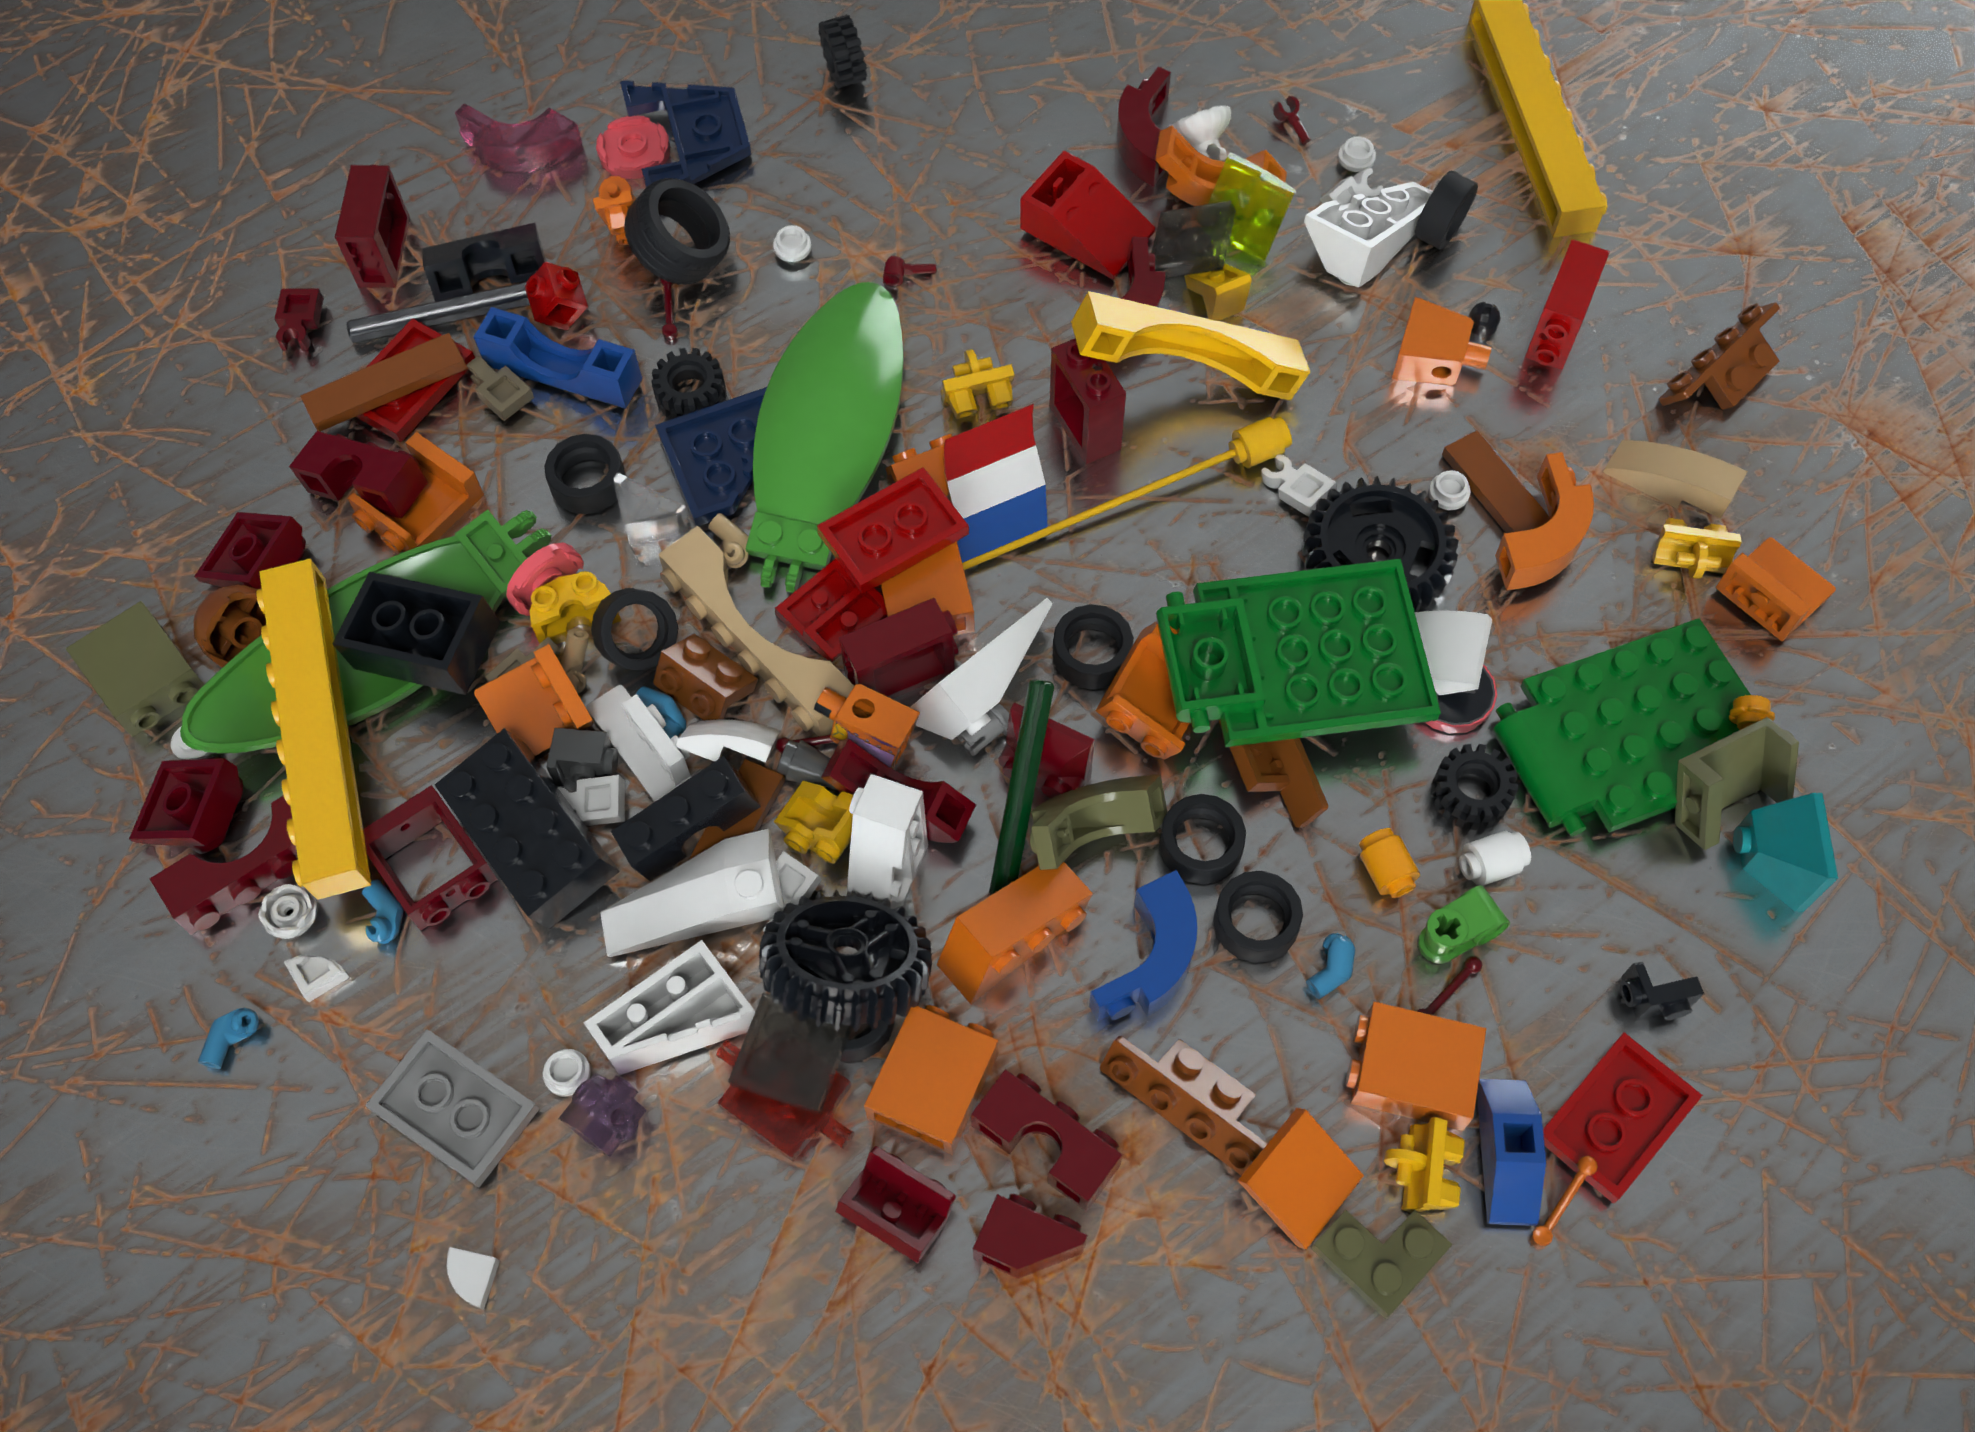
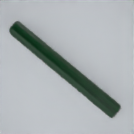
M1033 679L1028 683L989 889L990 896L1017 880L1019 876L1054 692V684L1049 681Z

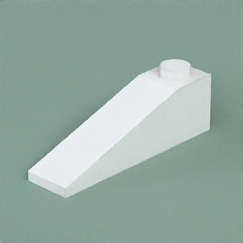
M1415 182L1381 189L1379 196L1373 198H1366L1363 194L1352 196L1351 203L1340 205L1336 200L1325 202L1305 216L1304 223L1326 272L1338 277L1342 283L1357 288L1378 275L1415 235L1418 219L1433 191Z
M1048 597L910 707L920 712L915 726L953 740L964 730H967L972 736L991 721L987 712L1002 699L1052 606V602Z
M769 829L726 838L601 911L607 956L613 957L771 920L776 912H784L785 906L771 832Z

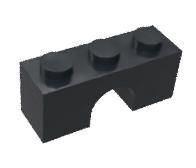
M535 223L422 248L423 268L435 302L472 294L474 284L490 276H508L511 284L528 281L546 261Z
M723 756L613 829L611 833L630 866L651 881L687 857L682 846L693 834L712 826L720 827L723 831H726L761 806L739 771Z

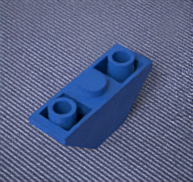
M1479 1079L1477 1099L1487 1224L1536 1226L1539 1224L1546 1169L1542 1114L1526 1080Z

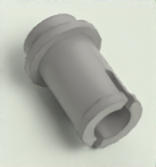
M997 704L987 712L991 721L971 736L967 730H964L958 735L959 741L965 740L962 745L972 756H976L980 750L1000 734L1007 735L1009 712L1001 704Z

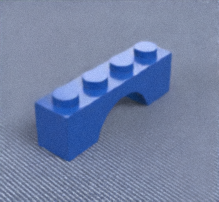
M494 307L490 308L473 336L482 359L491 368L500 370L506 365L517 376L625 409L643 379L634 349L600 339L597 340L595 346L591 349L577 350L568 348L543 335L527 317Z

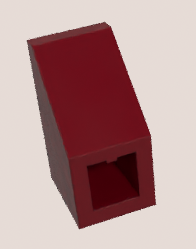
M997 1194L974 1244L973 1258L1019 1279L1081 1255L1086 1246L1088 1235L1080 1232L1082 1226L1066 1216L1055 1214L1053 1219L1036 1212L1037 1206L1022 1196L1010 1194L1007 1199Z

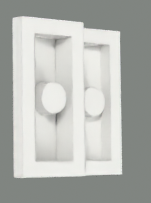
M1440 610L1415 612L1432 681L1438 695L1477 690L1480 683L1492 618L1488 614L1467 611Z
M705 720L691 723L678 738L675 747L714 762L722 757L727 748L766 762L775 747L781 730L748 721Z

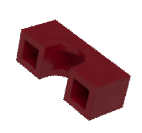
M320 431L314 433L289 466L308 493L339 501L351 486H354L361 498L381 513L401 519L428 483L418 467V461L405 451L399 450L396 452L381 448L372 442L365 444L350 440L341 434L331 435Z
M1005 1069L971 1113L972 1127L1009 1155L1026 1136L1041 1134L1051 1138L1057 1144L1061 1155L1049 1171L1048 1184L1087 1212L1120 1167L1123 1154L1117 1151L1119 1148L1118 1143L1105 1132L1099 1129L1091 1132L1078 1122L1080 1119L1079 1115L1065 1103L1057 1101L1054 1105L1040 1095L1041 1088L1028 1076L1022 1073L1014 1076Z

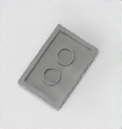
M428 1029L425 1030L365 1105L371 1112L478 1188H480L539 1111V1107L534 1102Z

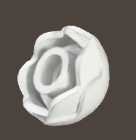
M285 884L274 888L264 897L262 906L259 909V919L266 932L272 936L281 939L295 938L307 932L313 925L318 911L317 901L304 887ZM289 910H293L291 915H286Z

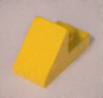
M1217 260L1184 274L1187 289L1203 295L1208 319L1220 321L1245 309L1252 282L1249 273Z

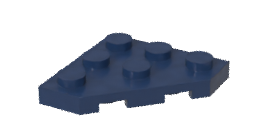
M767 387L655 425L695 526L710 523L719 513L726 517L735 514L753 481L755 432Z

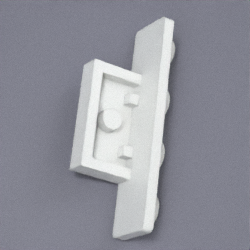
M618 685L586 706L592 719L602 732H607L612 746L618 750L620 757L654 802L691 778L685 761L690 757L689 752L675 747L679 737L677 735L672 738L668 737L662 729L667 726L666 722L653 704L646 707L637 694L631 697L622 685Z

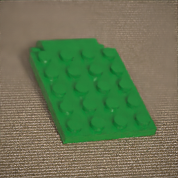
M1401 559L1197 583L1193 589L1195 603L1185 604L1182 592H1171L1166 595L1167 606L1161 607L1156 612L1176 718L1181 722L1191 723L1194 733H1203L1210 730L1209 721L1220 719L1225 747L1437 721L1441 714ZM1170 626L1177 631V634L1171 631Z
M1698 618L1524 679L1520 687L1532 707L1516 712L1510 702L1501 705L1496 709V713L1501 721L1493 728L1492 732L1511 761L1512 766L1549 828L1563 823L1571 837L1576 836L1586 830V826L1580 817L1596 811L1610 833L1676 808L1678 802L1676 800L1678 760L1740 731L1737 728V724L1729 720L1730 710L1733 709L1734 699L1751 694L1701 619Z

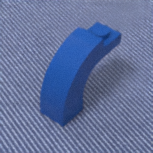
M1177 870L1136 889L1134 907L1150 933L1153 949L1148 958L1138 968L1091 991L1089 1007L1097 1021L1108 1016L1112 1020L1119 1019L1133 1011L1136 1007L1134 1004L1136 1002H1139L1146 1017L1160 1010L1175 996L1187 977L1197 940V916L1191 895Z

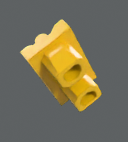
M973 349L964 352L965 363L952 366L955 378L942 381L943 390L940 393L943 403L949 402L956 419L970 417L977 413L974 400L975 395L987 393L991 410L1010 407L1013 401L1011 385L1015 374L1012 364L993 368L991 357L977 360Z
M1668 518L1663 525L1652 555L1653 564L1687 568L1689 577L1701 579L1705 571L1724 574L1742 543L1741 535L1729 533L1726 525L1710 524L1703 529L1688 527L1682 519Z
M1433 1117L1430 1118L1429 1123L1410 1125L1409 1134H1402L1400 1136L1399 1149H1388L1385 1151L1384 1163L1390 1167L1397 1168L1396 1183L1404 1185L1403 1211L1412 1213L1416 1210L1419 1213L1430 1209L1448 1210L1458 1207L1460 1203L1461 1187L1458 1182L1443 1178L1444 1164L1452 1166L1460 1163L1464 1155L1465 1140L1447 1131V1120Z

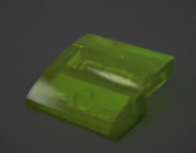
M1230 152L1200 225L1232 239L1233 241L1230 246L1265 261L1296 190L1265 169Z

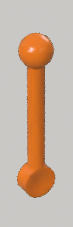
M1583 1156L1578 1160V1172L1544 1225L1536 1227L1533 1231V1239L1538 1245L1546 1246L1551 1243L1553 1239L1552 1230L1585 1178L1597 1171V1162L1594 1158Z

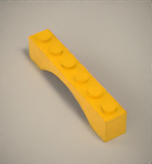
M1091 291L1087 292L1071 321L1080 355L1118 363L1128 357L1141 354L1180 356L1218 369L1240 381L1257 394L1290 401L1310 373L1299 340Z

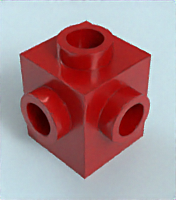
M545 261L537 272L528 279L525 285L526 294L536 322L568 331L588 308L578 272L568 267H561Z

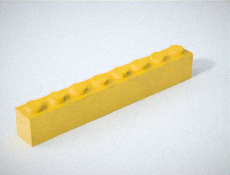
M1474 0L1468 22L1552 238L1596 232L1602 215L1607 211L1606 195L1600 192L1595 180L1594 166L1589 164L1586 158L1583 139L1581 136H1577L1573 126L1571 110L1566 108L1561 96L1560 83L1555 81L1553 77L1550 59L1548 55H1544L1540 45L1539 32L1533 28L1530 21L1528 5L1523 3L1522 0Z
M310 558L259 571L261 589L256 591L259 607L266 618V625L261 627L262 638L271 655V663L266 664L269 682L276 693V701L271 702V710L274 720L281 730L282 739L277 740L276 748L279 759L286 768L287 778L281 782L282 792L287 804L291 805L292 819L287 820V831L292 844L296 846L298 860L292 862L293 874L298 886L304 887L319 900L371 886V878L336 648L332 644L335 638L326 579Z

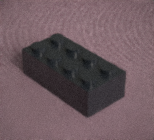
M505 728L435 784L440 794L527 917L549 929L620 872L529 747Z

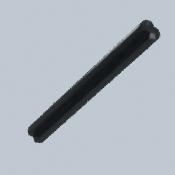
M528 281L349 320L347 322L348 335L353 343H360L396 335L412 318L427 327L487 315L491 307L505 311L530 305L525 289Z

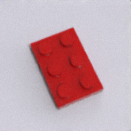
M412 318L366 367L440 337L442 334ZM454 341L466 365L475 359L473 351ZM468 368L360 414L356 418L401 443L468 371Z
M924 467L817 525L818 535L861 594L866 593L969 535V525Z
M1623 1032L1544 1126V1145L1576 1173L1578 1172L1577 1163L1581 1157L1590 1156L1594 1158L1597 1162V1171L1593 1175L1587 1176L1585 1181L1614 1204L1623 1196L1703 1095Z

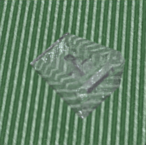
M619 472L613 477L622 522L630 547L685 535L691 530L686 506Z

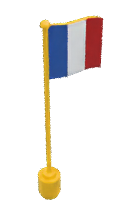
M1034 404L945 440L944 474L951 503L969 525V535L957 541L963 569L966 570L1228 459L1233 458L1237 464L1242 463L1244 467L1251 468L1279 454L1282 455L1285 449L1292 445L1290 430L1281 417L1274 419L1266 417L1233 431L1232 441L1229 442V451L1048 526L1046 484L1033 432Z

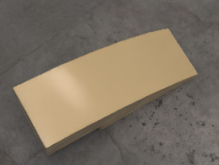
M1622 440L1603 473L1678 509L1683 500L1720 519L1748 472L1728 462L1696 451L1667 444L1635 440Z

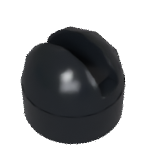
M1480 302L1471 309L1468 316L1474 321L1471 332L1483 337L1490 336L1496 332L1500 322V310L1495 304ZM1482 315L1489 317L1487 323L1480 321Z

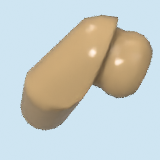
M719 513L712 519L708 528L723 541L722 551L724 552L727 566L730 568L742 567L749 558V553L745 550L749 536L725 515Z
M574 628L568 630L560 664L577 693H580L586 686V677L582 674L589 634L582 629Z

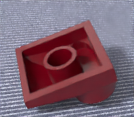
M237 512L194 577L199 582L220 587L240 584L261 589L259 571L298 562L303 557L306 540L302 536V526L292 516Z
M1015 702L1010 709L1006 746L998 758L999 764L1003 767V774L1009 779L1011 778L1024 706ZM1048 718L1036 787L1040 788L1047 797L1053 798L1065 792L1087 786L1092 774L1095 739Z
M225 758L162 761L129 840L142 844L187 846L199 854L208 853L219 847L226 838L227 829L243 794V780L238 775L237 766Z

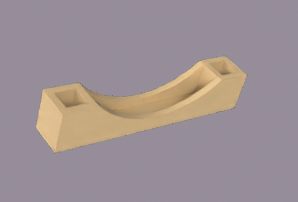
M696 526L660 552L658 555L663 568L660 577L665 585L673 593L680 591L687 598L685 602L696 618L701 620L705 617L710 622L713 634L724 647H728L731 644L739 653L737 657L743 667L753 675L757 672L766 681L764 686L775 701L781 703L784 700L793 709L791 714L804 731L807 732L812 729L817 736L830 734L834 721L813 710L825 687L847 698L854 685L831 661L811 659L788 652L769 642L749 626L736 609L729 594V572L724 552L699 526Z

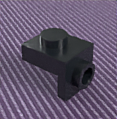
M1643 962L1633 963L1621 977L1620 989L1623 1000L1628 1007L1633 1008L1637 1020L1663 1015L1665 1020L1683 1017L1692 1012L1691 1006L1704 995L1697 976L1653 986Z

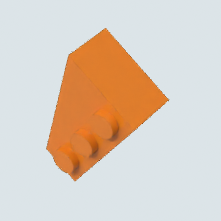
M1065 862L1057 869L1040 870V867L1037 866L957 916L936 965L967 1001L973 1004L1031 956L1044 949L1064 930L1069 932L1076 928L1087 916L1084 910L1093 893Z

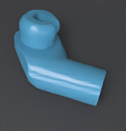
M645 686L637 691L636 694L646 707L653 704L658 709L667 725L662 729L669 738L675 735L679 737V734L686 730V719L671 696Z
M381 880L371 881V886L364 887L362 895L376 909L375 918L370 920L372 926H366L365 931L368 939L372 942L386 944L399 934L404 909Z
M1332 933L1323 942L1325 954L1327 955V967L1306 980L1308 989L1317 999L1323 998L1347 982L1352 976L1356 949L1351 939L1347 936Z
M239 1008L217 1018L211 1025L198 1063L220 1069L229 1047L256 1032L259 1025V1018L256 1012L249 1008Z

